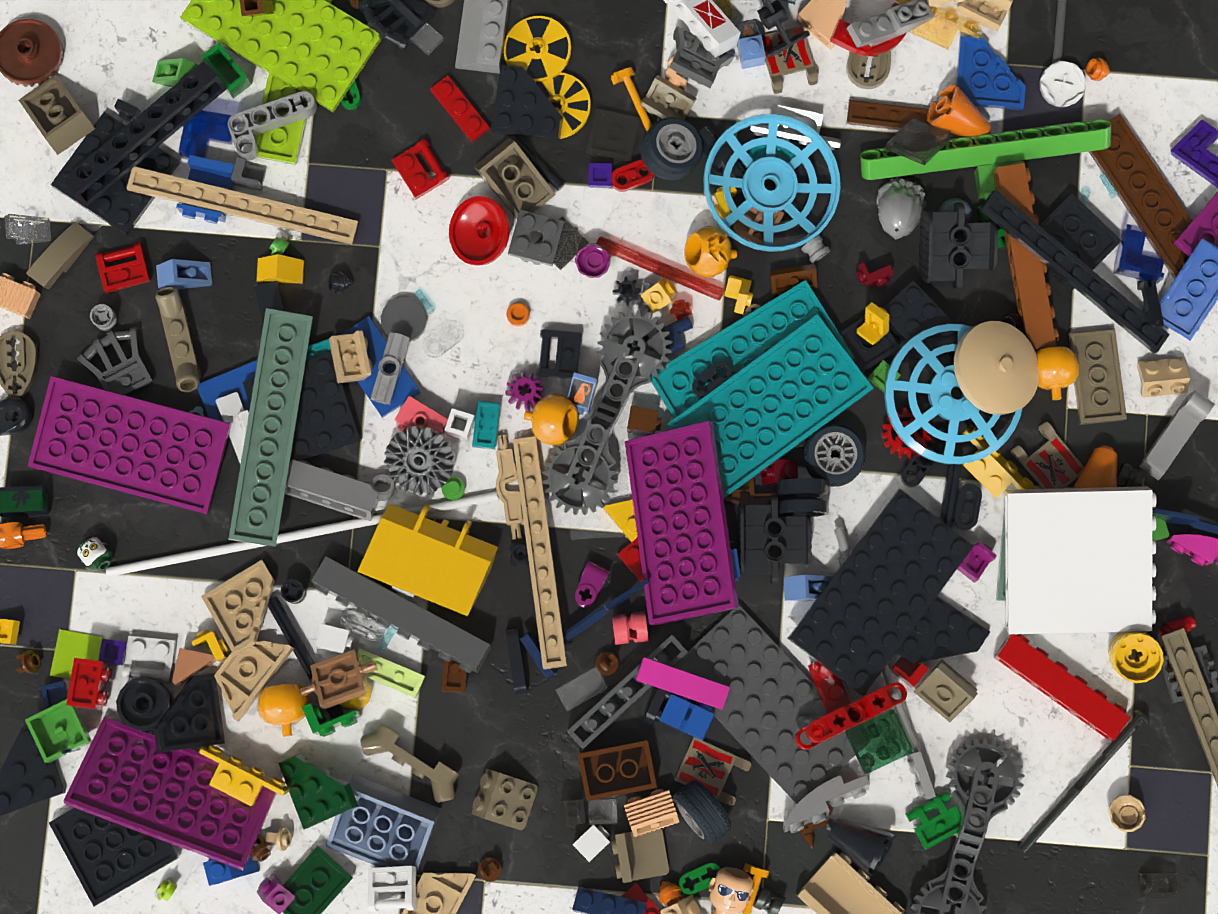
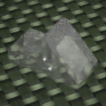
M17 214L4 216L6 238L16 239V244L51 241L49 218Z

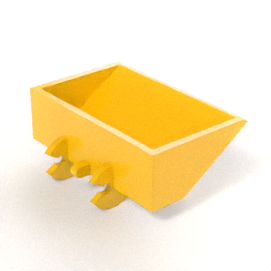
M389 503L357 572L468 616L491 571L498 547L469 536L468 530L472 524L469 520L466 521L462 531L459 532L448 527V520L444 519L440 524L427 519V513L431 507L427 503L424 505L420 515Z

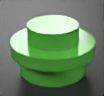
M283 236L281 239L276 237L269 248L272 250L271 255H282L290 244L285 240L286 237Z
M450 477L441 488L443 495L449 500L460 499L465 492L464 483L457 477Z

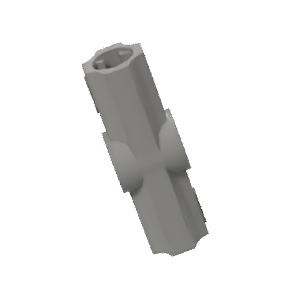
M390 332L383 358L379 363V371L371 400L381 404H391L397 380L401 375V367L410 340L409 337ZM387 364L396 365V370L393 373L387 374L384 372Z

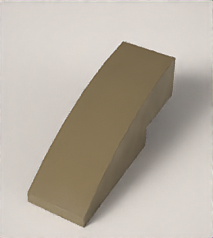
M74 222L42 253L26 274L43 287L50 289L62 272L68 271L94 236L77 222Z

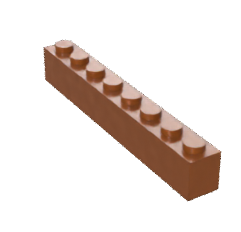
M1025 163L995 168L993 174L996 190L1039 225L1037 214H1033L1032 205L1035 203L1033 191H1029L1028 182L1031 180L1029 168H1025ZM1003 230L1018 316L1022 320L1021 332L1030 341L1034 350L1057 346L1056 341H1059L1057 328H1053L1052 319L1055 318L1053 305H1049L1048 296L1051 295L1049 283L1045 282L1044 273L1047 272L1046 264Z

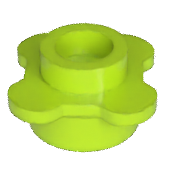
M169 877L167 881L163 879L157 887L156 892L158 893L159 901L161 899L168 901L175 892L177 884L173 882L172 877Z

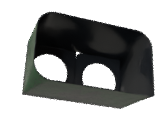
M45 486L0 487L1 517L49 514L48 489Z

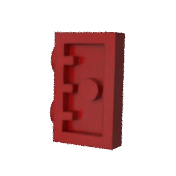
M74 658L66 705L102 710V707L106 706L108 702V692H105L106 683H110L112 678V669L109 668L110 664L102 661Z

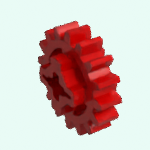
M903 408V414L897 412L904 428L915 420L912 411L907 413L906 408ZM887 417L889 425L883 424L882 426L883 430L887 431L882 433V439H888L884 443L885 447L891 446L890 453L893 455L898 452L900 459L904 454H907L908 459H911L913 453L919 457L920 455L911 448H905L907 445L898 435L895 441H893L892 430L894 428L889 417ZM922 428L923 436L920 438V435L915 431L911 437L921 446L928 449L925 443H932V438L927 436L931 434Z

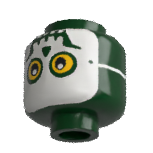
M90 536L80 542L77 556L87 570L102 571L110 565L113 553L102 538Z

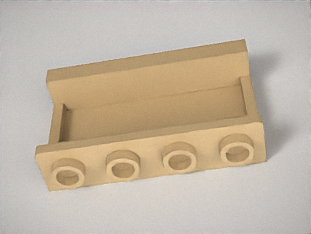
M834 852L796 894L816 914H904L906 912L897 902L891 904L886 899L888 894L878 885L875 888L867 882L870 878L861 869L856 872L850 866L852 861L842 852L840 855Z

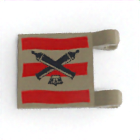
M803 25L785 30L789 39L804 31ZM778 31L761 35L766 55L765 62L774 94L782 93L783 83L780 76L806 71L808 84L815 85L818 83V74L806 38L769 57L766 52L784 41Z
M1045 422L1038 427L1040 433L1048 439L1045 444L1029 457L1021 446L1014 447L1010 453L1041 489H1064L1080 476L1084 466L1056 434L1053 427L1048 422Z
M693 737L675 781L684 785L692 780L699 781L709 789L717 800L733 806L736 798L722 792V789L733 765L742 770L749 771L751 763Z

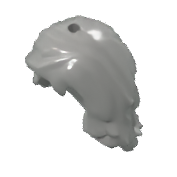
M900 177L892 178L891 182L885 183L883 187L878 189L877 195L879 221L883 230L895 240L911 234L920 221L922 210L926 207L924 189L917 185L916 182Z

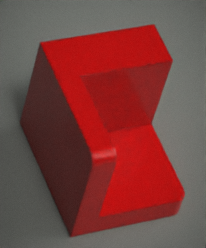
M900 657L891 667V670L910 688H913L929 668L923 663L911 664Z

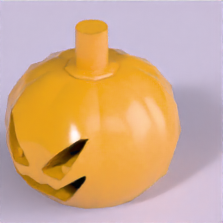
M706 226L695 230L688 237L684 248V257L686 264L695 274L709 278L725 271L729 261L737 257V251L731 249L730 239L721 229Z
M1048 347L1037 350L1035 353L1038 359V387L1045 390L1051 389L1052 400L1062 399L1061 388L1068 387L1079 376L1080 364L1078 358L1067 347Z
M553 393L541 398L536 403L533 412L525 411L524 419L531 421L532 431L538 440L550 446L560 445L573 437L578 424V412L570 399L568 400L562 394Z
M299 683L266 687L258 696L257 709L259 716L266 723L282 725L283 737L292 736L291 724L299 722L306 717L302 707L310 704V696H303L300 691L302 690L299 688L303 686Z

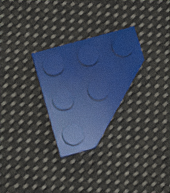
M960 36L956 86L977 107L1023 111L1026 88L1023 82L1014 76L1008 65L999 55L997 56L992 51L984 38Z

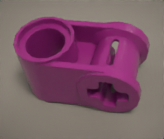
M591 561L587 562L575 592L577 605L588 608L594 604L600 589H602L610 572L609 569ZM585 591H589L591 599L587 598L586 601H582L580 593L584 594Z

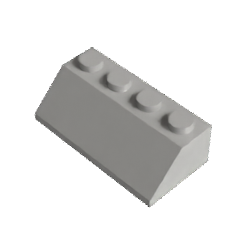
M464 0L455 68L500 73L510 0Z

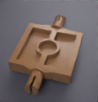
M353 649L310 665L313 675L312 684L299 689L302 690L300 692L303 696L316 693L320 707L324 710L367 694L364 682L365 674L378 670L375 660L361 665L358 654Z

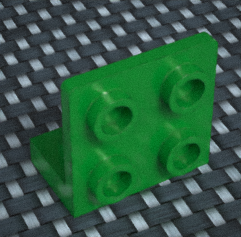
M312 703L302 707L312 733L323 737L335 733V727L342 725V727L346 728L358 723L356 718L361 717L360 712L354 710L323 723V721H326V717L321 707L319 708V706Z

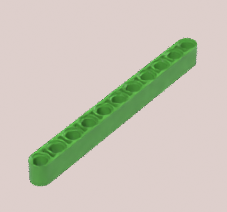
M1105 119L865 150L860 154L861 175L864 179L875 180L1103 150L1111 146V122Z

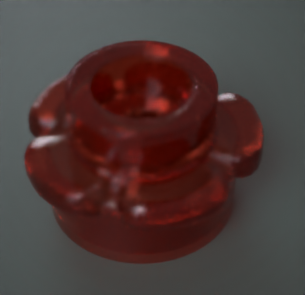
M678 300L672 304L670 313L674 315L676 320L685 316L689 317L692 314L690 308L692 304L685 302V300Z

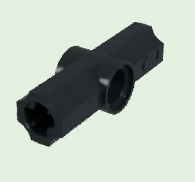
M706 126L698 131L703 141V152L708 158L711 149L719 138L709 126ZM724 143L720 147L712 164V168L722 175L728 160L734 153L728 144ZM738 160L732 168L730 177L743 179L746 170Z

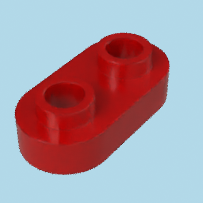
M641 159L615 169L612 173L611 185L615 190L625 192L651 182L655 175L646 168ZM644 169L648 172V174L646 176H642L639 174V172ZM625 178L627 181L625 184H620L618 179Z

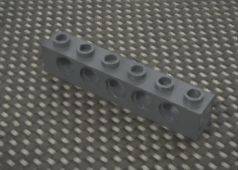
M671 635L647 659L673 667L688 651ZM640 664L567 731L582 749H585L652 687V685L635 680Z

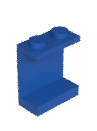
M189 155L187 163L190 167L188 180L233 190L234 183L231 177L234 164ZM177 203L176 206L183 217L195 219L197 216L204 218V221L212 224H217L218 221L225 222L227 215L222 212Z

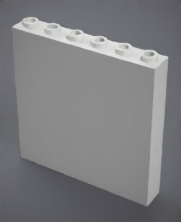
M1146 486L1005 490L1006 631L1008 634L1152 631V624L1156 623V612L1152 610V601L1156 600L1155 586H1152V577H1156V565L1152 563V554L1156 553V542L1152 540V531L1156 530V518L1152 516V507H1156V494L1152 493V489Z

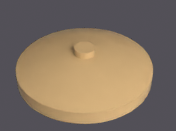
M988 321L976 325L962 336L957 345L954 356V370L959 387L965 397L984 412L994 415H1005L1020 410L1032 399L1039 382L1038 359L1032 344L1020 330L1008 323Z

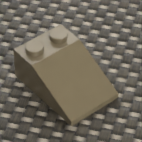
M54 75L18 100L57 155L95 130L57 75Z
M510 138L474 166L516 219L520 210L534 213L556 195L517 143Z

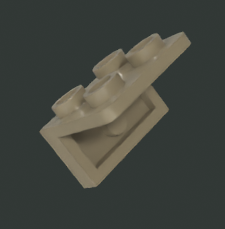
M486 768L485 774L480 781L478 795L473 801L471 814L508 827L523 830L538 788L535 784Z
M661 828L641 836L638 835L637 837H634L632 832L615 834L616 840H611L613 855L618 854L619 864H615L617 879L622 878L623 883L667 875L669 873Z

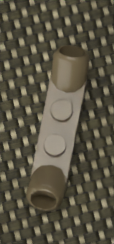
M165 287L156 293L155 298L160 310L175 372L176 386L182 392H191L199 387L201 371L187 322L188 317L178 289Z
M380 723L375 733L366 734L361 737L360 742L364 755L370 756L389 751L393 754L391 759L402 766L405 763L413 767L411 772L422 779L425 776L430 778L436 802L449 801L455 798L453 784L460 774L442 762H438L433 769L397 745L401 736L387 726Z

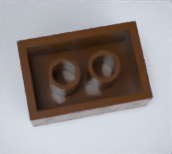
M648 740L577 754L586 802L657 788Z

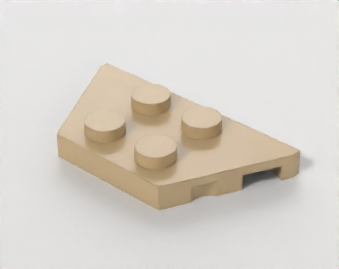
M256 641V644L236 656L231 652L214 677L221 687L223 697L233 713V719L238 722L241 720L294 650L292 646L268 641Z
M423 873L416 886V910H407L405 908L402 914H456L476 875L473 873Z

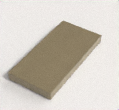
M1115 328L1068 333L1069 349L1076 354L1080 364L1079 376L1074 382L1079 425L1126 420L1127 415Z

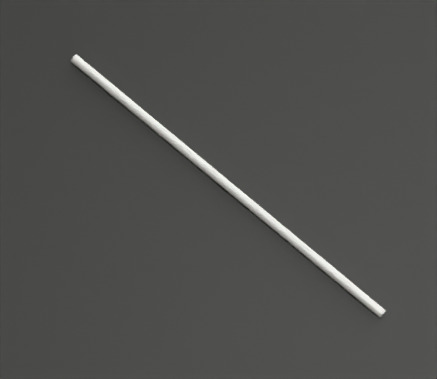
M497 491L429 504L431 507L427 514L498 501ZM424 506L405 510L420 515ZM383 514L373 515L371 521L357 518L278 534L277 544L379 524ZM240 541L107 567L106 574L107 577L266 545Z

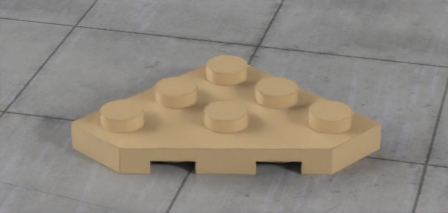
M260 560L201 596L235 656L256 644L275 583L263 560Z

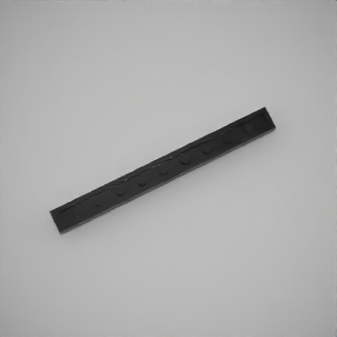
M997 190L990 193L980 207V211L1152 353H1158L1170 335L1163 328L1158 329L1157 324L1151 329L1147 315Z

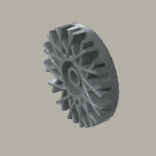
M411 425L401 429L390 440L384 453L386 455L384 464H387L385 469H388L390 472L388 477H393L392 481L400 484L399 489L404 487L405 492L411 490L413 495L417 492L419 495H422L424 492L430 494L432 491L435 492L438 488H442L451 477L455 466V455L449 440L440 431L426 425Z

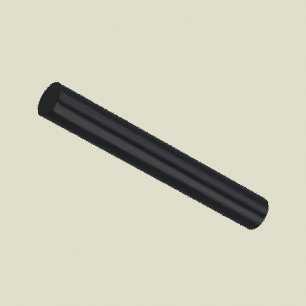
M516 136L513 140L534 167L557 191L561 190L564 187L561 180Z

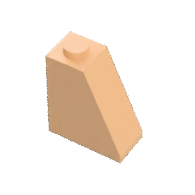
M810 0L798 14L796 22L801 26L803 25L807 31L831 50L834 47V43L830 42L836 23L839 19L842 20L848 0Z

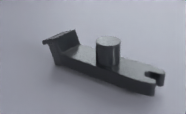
M1147 280L1137 281V290L1142 291L1145 305L1142 312L1147 315L1151 329L1156 324L1158 329H1161L1164 326L1156 283L1155 281Z

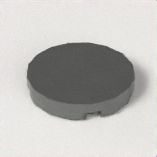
M409 297L393 299L383 308L381 314V326L388 337L390 332L409 337V342L415 341L424 333L427 325L426 312L422 305Z

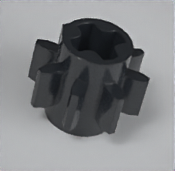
M625 276L623 282L616 281L618 289L612 290V293L619 296L617 303L623 301L629 307L630 301L638 302L635 294L641 293V288H635L636 279L631 282ZM623 288L626 290L631 288V295L628 293L623 295Z

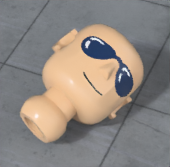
M733 867L720 869L716 878L712 877L709 884V898L712 905L716 907L711 914H739L742 912L746 904L750 903V897L754 891L752 889L753 880L750 875Z

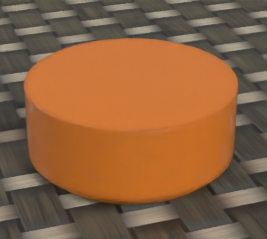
M513 303L507 309L506 315L511 325L520 327L528 322L530 313L525 304Z

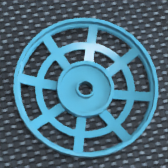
M761 114L748 117L727 129L711 149L703 176L707 205L719 226L730 237L741 244L768 252L794 249L816 237L828 225L834 215L841 188L840 173L836 159L824 139L803 122L777 114ZM769 123L767 137L751 140L741 146L734 136L736 132L748 126ZM778 124L796 129L807 136L812 142L801 151L792 143L777 138ZM727 141L734 153L726 164L723 176L712 175L710 173L714 158L720 147ZM766 145V157L755 162L746 152L751 148ZM776 146L787 149L795 157L788 163L776 158ZM817 149L823 154L828 165L831 184H817L815 170L808 159ZM738 158L747 167L743 179L730 177L732 168ZM801 163L808 173L810 184L798 183L794 169ZM767 179L773 180L776 185L775 190H767L764 186V181ZM710 184L723 186L725 201L732 212L724 220L719 216L713 204ZM730 187L742 188L746 200L738 208L731 197ZM797 193H809L805 207L799 212L791 202ZM817 193H831L826 213L815 227L805 217L811 211ZM752 207L763 212V225L751 221L744 214ZM784 209L793 218V220L785 224L773 226V213ZM737 220H740L746 226L763 232L764 245L744 239L729 227ZM797 224L808 232L803 238L792 243L773 245V232L786 231Z
M946 324L922 331L901 347L887 372L884 399L887 414L894 430L909 448L935 462L964 464L989 456L1009 439L1021 417L1022 408L1015 411L1010 426L1004 435L997 440L991 428L995 425L1000 415L993 414L986 423L979 413L980 409L974 406L965 397L963 392L959 400L952 397V388L959 387L954 365L944 368L936 356L945 352L956 351L960 339L972 326ZM958 331L957 344L944 345L932 351L921 341L939 332ZM914 347L923 358L915 366L909 382L896 381L895 377L901 361L908 351ZM928 363L936 374L931 379L930 384L917 383L922 369ZM894 390L908 391L909 405L915 420L905 428L900 422L895 409ZM916 392L928 394L931 408L921 414L917 405ZM936 415H939L949 421L948 433L937 430L928 422ZM971 418L978 428L975 432L957 435L959 421ZM922 427L932 436L946 441L944 455L924 448L910 435ZM983 435L990 446L984 451L973 455L953 456L956 442L971 441Z

